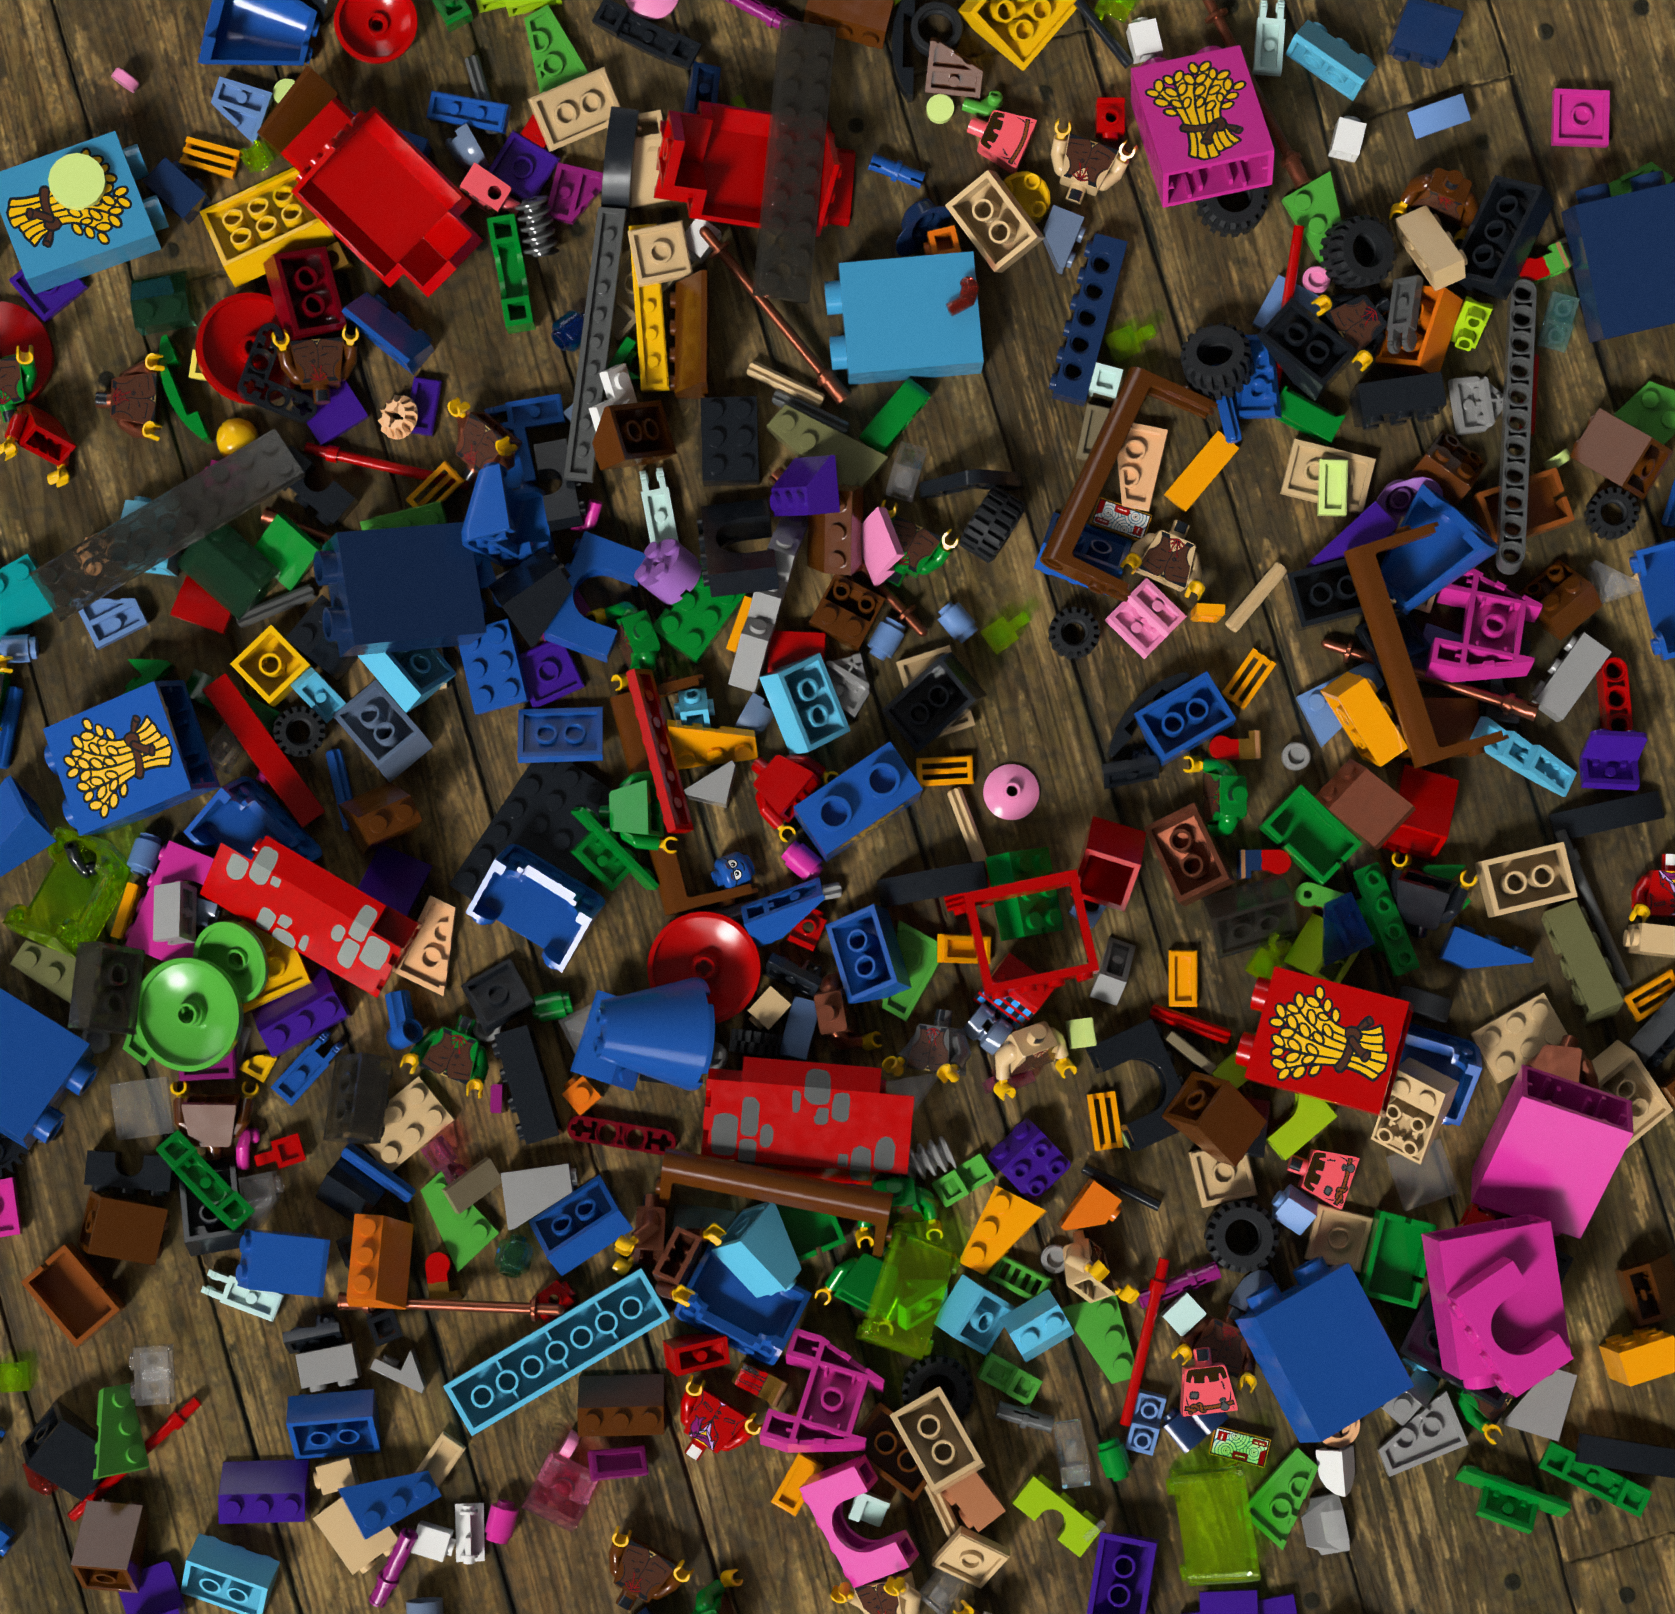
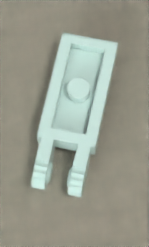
M1260 0L1259 14L1256 21L1253 74L1280 77L1282 73L1286 20L1284 19V0L1277 1L1275 18H1266L1268 2L1267 0Z
M663 467L656 468V477L660 488L649 490V478L646 470L639 471L643 490L641 496L650 543L656 542L658 544L666 539H675L679 542L669 487H666Z
M209 1269L207 1275L210 1278L227 1284L224 1292L212 1286L204 1285L201 1289L202 1293L219 1299L223 1304L271 1322L275 1321L285 1294L245 1289L237 1286L238 1281L235 1275L229 1276L223 1272Z

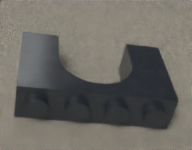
M768 498L701 506L702 518H697L701 564L702 569H704L702 570L704 587L710 586L711 597L779 589L774 549L748 553H734L724 550L736 542L772 537Z
M1152 1019L1143 1021L1097 1042L1096 1046L1085 1048L1096 1074L1105 1072L1129 1060H1137L1149 1065L1158 1076L1160 1097L1155 1107L1148 1113L1120 1125L1131 1152L1139 1151L1180 1132L1162 1117V1114L1185 1082L1181 1075L1176 1074L1173 1064H1175L1174 1057L1169 1049H1165L1161 1040L1163 1038L1162 1030Z

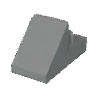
M415 1348L410 1350L403 1367L398 1365L400 1362L398 1359L384 1354L383 1358L378 1356L374 1359L371 1370L420 1393L425 1391L427 1382Z
M1418 1368L1415 1371L1411 1370L1408 1374L1414 1387L1381 1406L1402 1427L1421 1406L1427 1407L1439 1385L1426 1371H1421Z

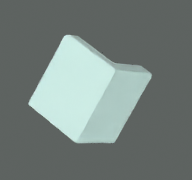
M1096 362L1088 396L1092 397L1093 393L1116 398L1123 369Z
M1186 1291L1181 1293L1160 1313L1180 1336H1184L1207 1314Z
M868 1491L854 1498L848 1518L856 1522L862 1520L880 1527L891 1502L889 1499Z

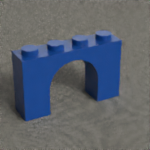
M585 531L582 539L577 538L574 543L572 554L575 556L572 564L567 563L565 566L571 575L567 581L573 589L545 630L544 640L608 663L618 638L617 630L582 616L574 604L575 592L583 582L596 576L611 577L638 587L639 582L634 578V574L646 556L640 551Z

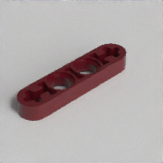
M577 1115L571 1118L567 1125L569 1136L581 1142L664 1155L665 1151L660 1150L659 1144L651 1143V1149L645 1148L649 1140L648 1131L654 1132L652 1138L661 1139L663 1134L667 1135V1140L672 1141V1145L667 1146L668 1148L675 1149L677 1145L675 1135L665 1129L584 1115ZM579 1120H583L584 1126L593 1127L592 1122H598L595 1129L596 1139H590L591 1132H582L581 1136H577V1131L572 1129L573 1124H578ZM604 1125H612L615 1128L616 1136L613 1140L605 1141L601 1138L600 1130ZM637 1129L643 1133L644 1140L641 1145L633 1146L629 1143L628 1134L631 1130Z

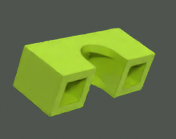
M1031 1473L1012 1497V1504L1034 1521L1037 1520L1042 1512L1049 1509L1062 1513L1064 1517L1063 1526L1055 1536L1058 1541L1078 1557H1081L1101 1531L1097 1525L1099 1519L1086 1509L1083 1513L1074 1507L1077 1502L1064 1491L1061 1495L1052 1489L1054 1483L1043 1474L1037 1477Z

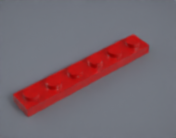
M633 668L626 672L628 687L632 694L635 714L639 721L642 741L646 748L649 768L656 787V795L663 813V822L667 833H688L694 830L653 671L650 669Z

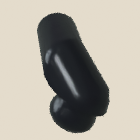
M72 840L65 843L64 849L68 860L82 878L90 879V876L98 874L95 861L85 863L77 841Z

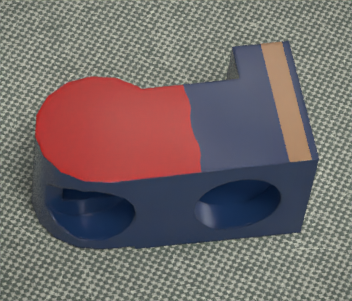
M1284 850L1236 851L1237 880L1250 879L1251 872H1268L1275 876L1287 872L1291 866V858Z

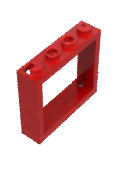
M1077 869L963 894L985 997L992 996V1000L1004 999L1009 997V992L1020 990L1021 994L1033 993L1038 991L1037 986L1048 984L1049 988L1061 987L1066 985L1065 980L1074 978L1077 979V982H1084L1094 979L1093 974L1099 972ZM1070 886L1088 964L993 984L976 906Z

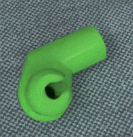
M991 91L989 96L981 101L966 97L962 111L987 117L992 114L993 110L1001 108L1003 96L999 91Z

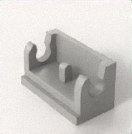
M181 881L154 886L153 941H168V945L196 942L197 887Z

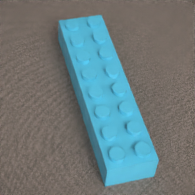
M644 1266L447 1382L443 1387L471 1436L670 1319L672 1314L662 1297L657 1294L656 1287Z

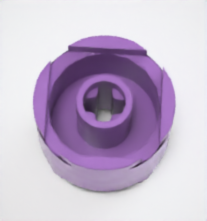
M666 539L658 544L651 542L644 551L646 557L634 574V578L664 604H674L683 599L680 595L686 589L690 592L695 587L700 578L702 566L698 563L699 559L678 541Z

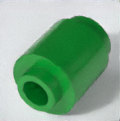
M561 989L535 996L536 1006L531 1008L534 1019L539 1018L541 1023L568 1017L569 1013L574 1012L569 990L562 992Z
M1116 1436L1099 1442L1097 1444L1099 1449L1097 1454L1106 1478H1112L1116 1482L1129 1477L1128 1471L1132 1470L1133 1467L1123 1442H1120L1119 1437Z

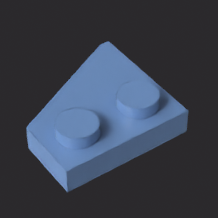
M219 76L211 100L212 105L251 143L258 146L260 137L257 131L266 121L274 97L273 93Z
M135 598L73 600L96 648L99 650L149 625L138 600Z

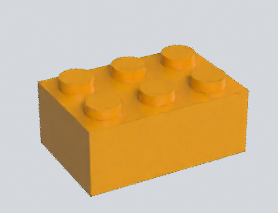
M1346 672L1320 690L1363 760L1381 767L1408 749L1401 727L1398 724L1394 725L1390 718L1392 712L1384 701H1379L1375 694L1378 692L1377 687L1370 678Z
M1648 1325L1633 1329L1632 1335L1622 1337V1334L1613 1335L1605 1339L1606 1343L1598 1345L1609 1378L1629 1387L1675 1372V1337L1663 1332V1330L1649 1328Z

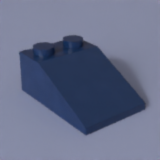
M1407 0L1394 23L1386 54L1392 55L1397 61L1408 62L1411 60L1418 62L1421 67L1427 69L1440 68L1447 56L1464 11L1424 0Z

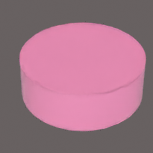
M116 68L111 75L116 82L132 93L140 85L137 79L121 68Z
M1312 266L1303 274L1301 283L1303 288L1316 295H1320L1329 287L1331 278H1328L1325 274L1327 272L1325 268Z
M571 1430L558 1452V1455L566 1460L570 1458L581 1438L578 1437L576 1431Z

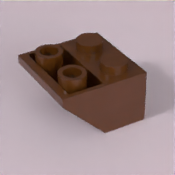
M1442 430L1408 477L1410 479L1415 477L1433 479L1440 485L1443 497L1449 501V504L1456 507L1472 488L1487 463L1482 460L1479 454L1468 450L1460 444L1456 437Z
M1559 559L1517 593L1522 597L1526 595L1543 604L1536 620L1543 629L1560 641L1603 606L1594 585Z
M835 574L809 621V627L820 633H826L828 637L859 653L885 598L839 574Z
M1670 1253L1614 1269L1631 1324L1640 1327L1675 1315V1269Z

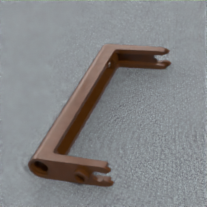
M1139 367L1129 368L1040 557L1041 563L1046 567L1087 585L1092 592L1107 594L1124 602L1128 601L1129 598L1127 596H1130L1132 593L1128 590L1129 583L1075 558L1073 554L1141 405L1147 396H1152L1204 419L1207 418L1208 414H1214L1215 411L1211 408H1217L1218 406L1213 400L1196 393L1189 386H1180Z
M1438 522L1412 529L1411 525H1407L1394 530L1395 535L1343 552L1414 769L1466 752L1469 757L1484 753L1485 746L1509 739L1508 734L1503 736L1501 730L1446 747L1438 745L1376 558L1377 554L1432 536V534L1436 533L1435 527L1439 526Z
M703 674L678 679L677 675L662 679V684L656 685L659 698L677 694L678 691L701 687L700 681L704 680ZM631 692L611 697L610 702L629 776L634 772L650 771L649 760L642 741V733L635 714ZM665 824L664 836L659 837L660 840H665L667 837H673L672 833H667ZM669 840L666 843V847L670 851L676 850L674 840ZM658 848L657 851L648 850L655 880L659 884L658 891L665 916L714 904H719V908L735 905V899L759 893L758 889H753L750 883L689 897L677 852L670 854L663 848Z
M666 1148L661 1177H658L655 1194H660L659 1207L666 1208V1213H669L671 1194H674L676 1183L872 1223L875 1225L872 1255L882 1257L885 1241L891 1242L894 1225L889 1224L894 1193Z

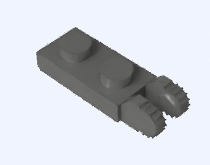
M1419 275L1393 280L1387 325V347L1390 354L1399 353L1401 345L1403 350L1407 352L1415 349L1417 343L1415 330H1417L1423 278Z

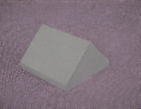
M728 762L686 788L684 792L688 799L728 808L737 770L734 762Z

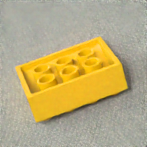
M966 0L957 12L976 33L1019 69L1024 71L1077 9L1074 5L1077 0Z
M295 167L199 211L222 265L235 288L266 274L263 263L273 254L323 247L336 241L333 232L291 192L298 184L295 178L300 174Z

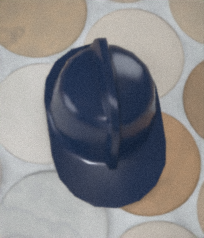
M929 198L911 205L904 213L901 226L903 231L899 235L895 246L897 254L909 256L921 249L923 243L927 242L928 231L945 228L951 218L949 210L945 206H936Z

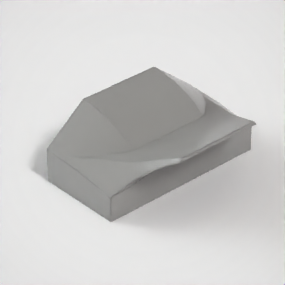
M1329 1493L1309 1497V1507L1301 1515L1307 1547L1318 1550L1321 1555L1349 1551V1535L1340 1496Z

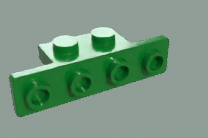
M588 807L573 808L571 813L589 832L572 849L571 853L609 891H613L629 873L646 890H656L659 887V884L654 880L655 875L652 871L644 866L641 867L635 861L636 855L616 841L617 836L607 827L603 828L597 822L598 816Z
M1376 862L1353 871L1362 898L1351 902L1353 905V915L1361 925L1366 947L1370 949L1372 954L1384 951L1395 977L1419 968L1420 964L1380 864Z
M1464 1465L1455 1475V1480L1481 1489L1475 1515L1527 1534L1533 1531L1537 1509L1557 1517H1563L1571 1510L1572 1504L1565 1502L1560 1496L1543 1494L1530 1485H1518L1510 1482L1507 1477L1502 1475L1493 1476L1483 1472L1481 1468L1474 1465Z

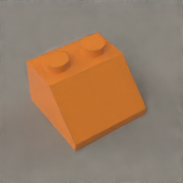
M1089 1178L1057 1225L1067 1231L1103 1225L1108 1220L1113 1222L1122 1210V1207L1119 1206L1122 1200Z

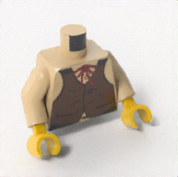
M1058 118L1055 122L1057 134L1054 135L1050 154L1054 172L1060 176L1059 183L1069 187L1065 200L1074 205H1081L1085 193L1096 196L1099 190L1106 191L1122 178L1129 164L1128 159L1134 156L1138 147L1136 145L1132 153H1128L1124 149L1128 140H1125L1120 145L1119 150L1082 138L1070 133L1072 126L1070 120L1066 129H1060L1058 127L1060 118Z
M1174 520L1169 533L1164 530H1159L1155 534L1148 533L1133 543L1128 555L1120 564L1122 568L1125 564L1131 565L1133 568L1131 574L1136 572L1181 592L1187 587L1184 594L1186 598H1189L1191 592L1197 594V600L1199 601L1205 591V586L1202 584L1199 554L1195 552L1196 545L1184 540L1190 526L1178 520Z
M1046 1021L1012 1032L995 1053L996 1079L999 1081L994 1085V1093L1003 1101L1005 1100V1093L1014 1098L1016 1090L1008 1083L1010 1077L1055 1061V1059H1058L1055 1068L1062 1078L1065 1079L1064 1072L1068 1068L1075 1075L1077 1068L1067 1057L1069 1053L1062 1033L1053 1027H1049Z
M1078 1230L1072 1234L1073 1243L1064 1246L1062 1249L1067 1286L1089 1303L1112 1295H1118L1121 1300L1132 1304L1139 1297L1140 1293L1129 1283L1121 1289V1284L1112 1279L1106 1254L1103 1249L1090 1240L1089 1232L1087 1230Z
M912 1571L890 1574L854 1589H851V1585L848 1582H842L840 1586L835 1585L830 1595L833 1601L837 1603H845L847 1601L858 1607L864 1614H920L921 1593L915 1589Z

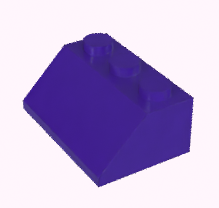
M835 455L793 459L771 488L770 507L774 517L840 512Z
M325 967L309 975L312 983L251 1010L259 1034L272 1057H279L352 1016Z
M310 1459L224 1461L218 1493L219 1524L305 1522L310 1518Z
M1100 1532L1087 1614L1148 1613L1159 1539L1134 1534Z

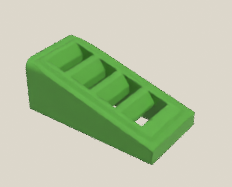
M1007 1255L1003 1256L993 1267L988 1277L1028 1300L1050 1289L1054 1279ZM1006 1263H1009L1011 1266L1003 1279L1000 1275ZM1018 1268L1021 1272L1015 1284H1012L1010 1281ZM1027 1274H1029L1031 1278L1024 1290L1021 1286ZM1039 1279L1042 1283L1036 1295L1031 1292Z

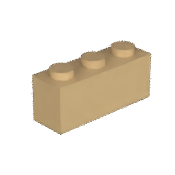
M1425 205L1396 218L1398 239L1435 291L1466 278L1465 266L1468 264L1466 255L1463 250H1458L1455 247L1452 235L1449 231L1445 232L1437 214H1432Z

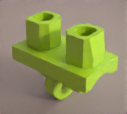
M1466 296L1450 341L1455 342L1456 348L1466 351L1476 348L1493 310L1492 304L1479 303Z

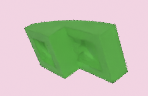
M980 1152L957 1166L956 1169L954 1168L932 1182L931 1185L947 1208L994 1179L997 1175L983 1152Z
M991 1351L988 1352L976 1374V1377L1027 1406H1030L1043 1382Z

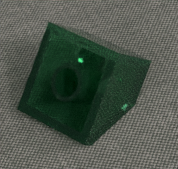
M187 271L131 281L130 303L134 326L142 336L197 326Z

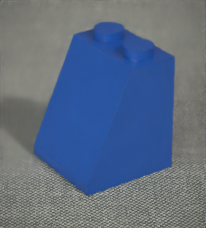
M11 775L6 777L0 784V877L56 842L38 803Z
M245 1229L239 1244L242 1254L240 1264L236 1268L237 1286L249 1290L323 1297L330 1240L307 1233Z

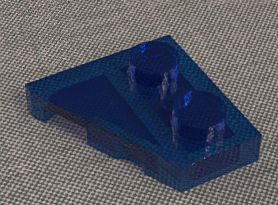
M1348 892L1323 904V966H1327L1375 944L1352 892Z

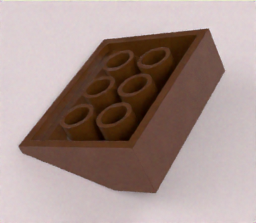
M700 270L676 282V290L670 291V308H675V319H670V336H675V346H670V363H675V374H670V391H675L676 399L709 397L710 286L707 270Z

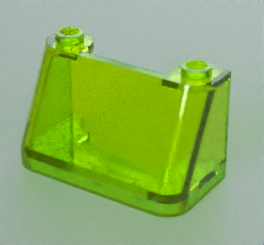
M56 827L53 832L56 842L47 847L48 855L54 861L29 907L23 904L12 906L2 923L9 930L68 957L82 960L90 953L126 888L132 872L130 871L131 867L127 865L128 860L111 841L90 835L79 836L78 832ZM72 840L77 841L85 863L95 861L96 866L94 870L98 874L90 876V879L82 878L68 860L64 849L65 843Z
M896 1227L893 1228L891 1242L886 1241L891 1249L885 1250V1258L868 1310H865L864 1316L868 1318H864L862 1325L859 1324L855 1338L916 1360H922L923 1356H929L932 1350L934 1340H931L930 1337L951 1274H956L960 1258L956 1257L957 1251Z
M1231 1460L1169 1470L1170 1478L1165 1479L1168 1496L1173 1495L1176 1502L1184 1551V1564H1179L1181 1581H1186L1188 1587L1260 1581L1259 1562L1242 1465L1238 1461Z

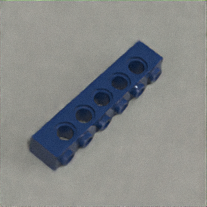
M1095 233L1093 241L1087 240L1083 257L1088 258L1086 268L1080 267L1076 282L1081 284L1079 294H1073L1069 308L1074 310L1072 321L1066 320L1062 335L1067 337L1065 347H1059L1056 363L1060 364L1058 374L1052 373L1048 388L1053 390L1052 399L1082 407L1085 405L1128 241ZM1097 261H1103L1107 264L1108 270L1099 272L1094 268L1093 264ZM1095 287L1100 290L1101 296L1096 299L1091 298L1086 290ZM1082 314H1090L1094 318V323L1084 325L1079 317ZM1076 340L1084 341L1087 345V350L1078 352L1073 348L1072 343ZM1068 367H1076L1080 371V376L1074 379L1070 378L1065 370Z

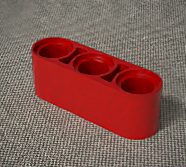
M1617 657L1609 658L1596 673L1601 729L1613 731L1611 723L1613 720H1617L1622 724V731L1625 732L1633 728L1628 668L1622 659ZM1608 664L1615 666L1617 669L1616 678H1611L1607 675L1606 667ZM1610 692H1614L1619 696L1620 703L1618 706H1614L1609 702Z

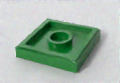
M280 512L275 516L249 555L289 591H292L312 566L315 552L322 551L323 549L283 512Z

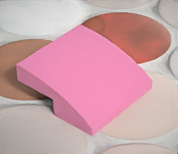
M877 507L862 524V557L874 586H879L895 572L893 565L905 555L887 509L884 507Z
M1148 578L1132 591L1131 595L1128 596L1127 602L1123 601L1105 619L1143 659L1187 617Z

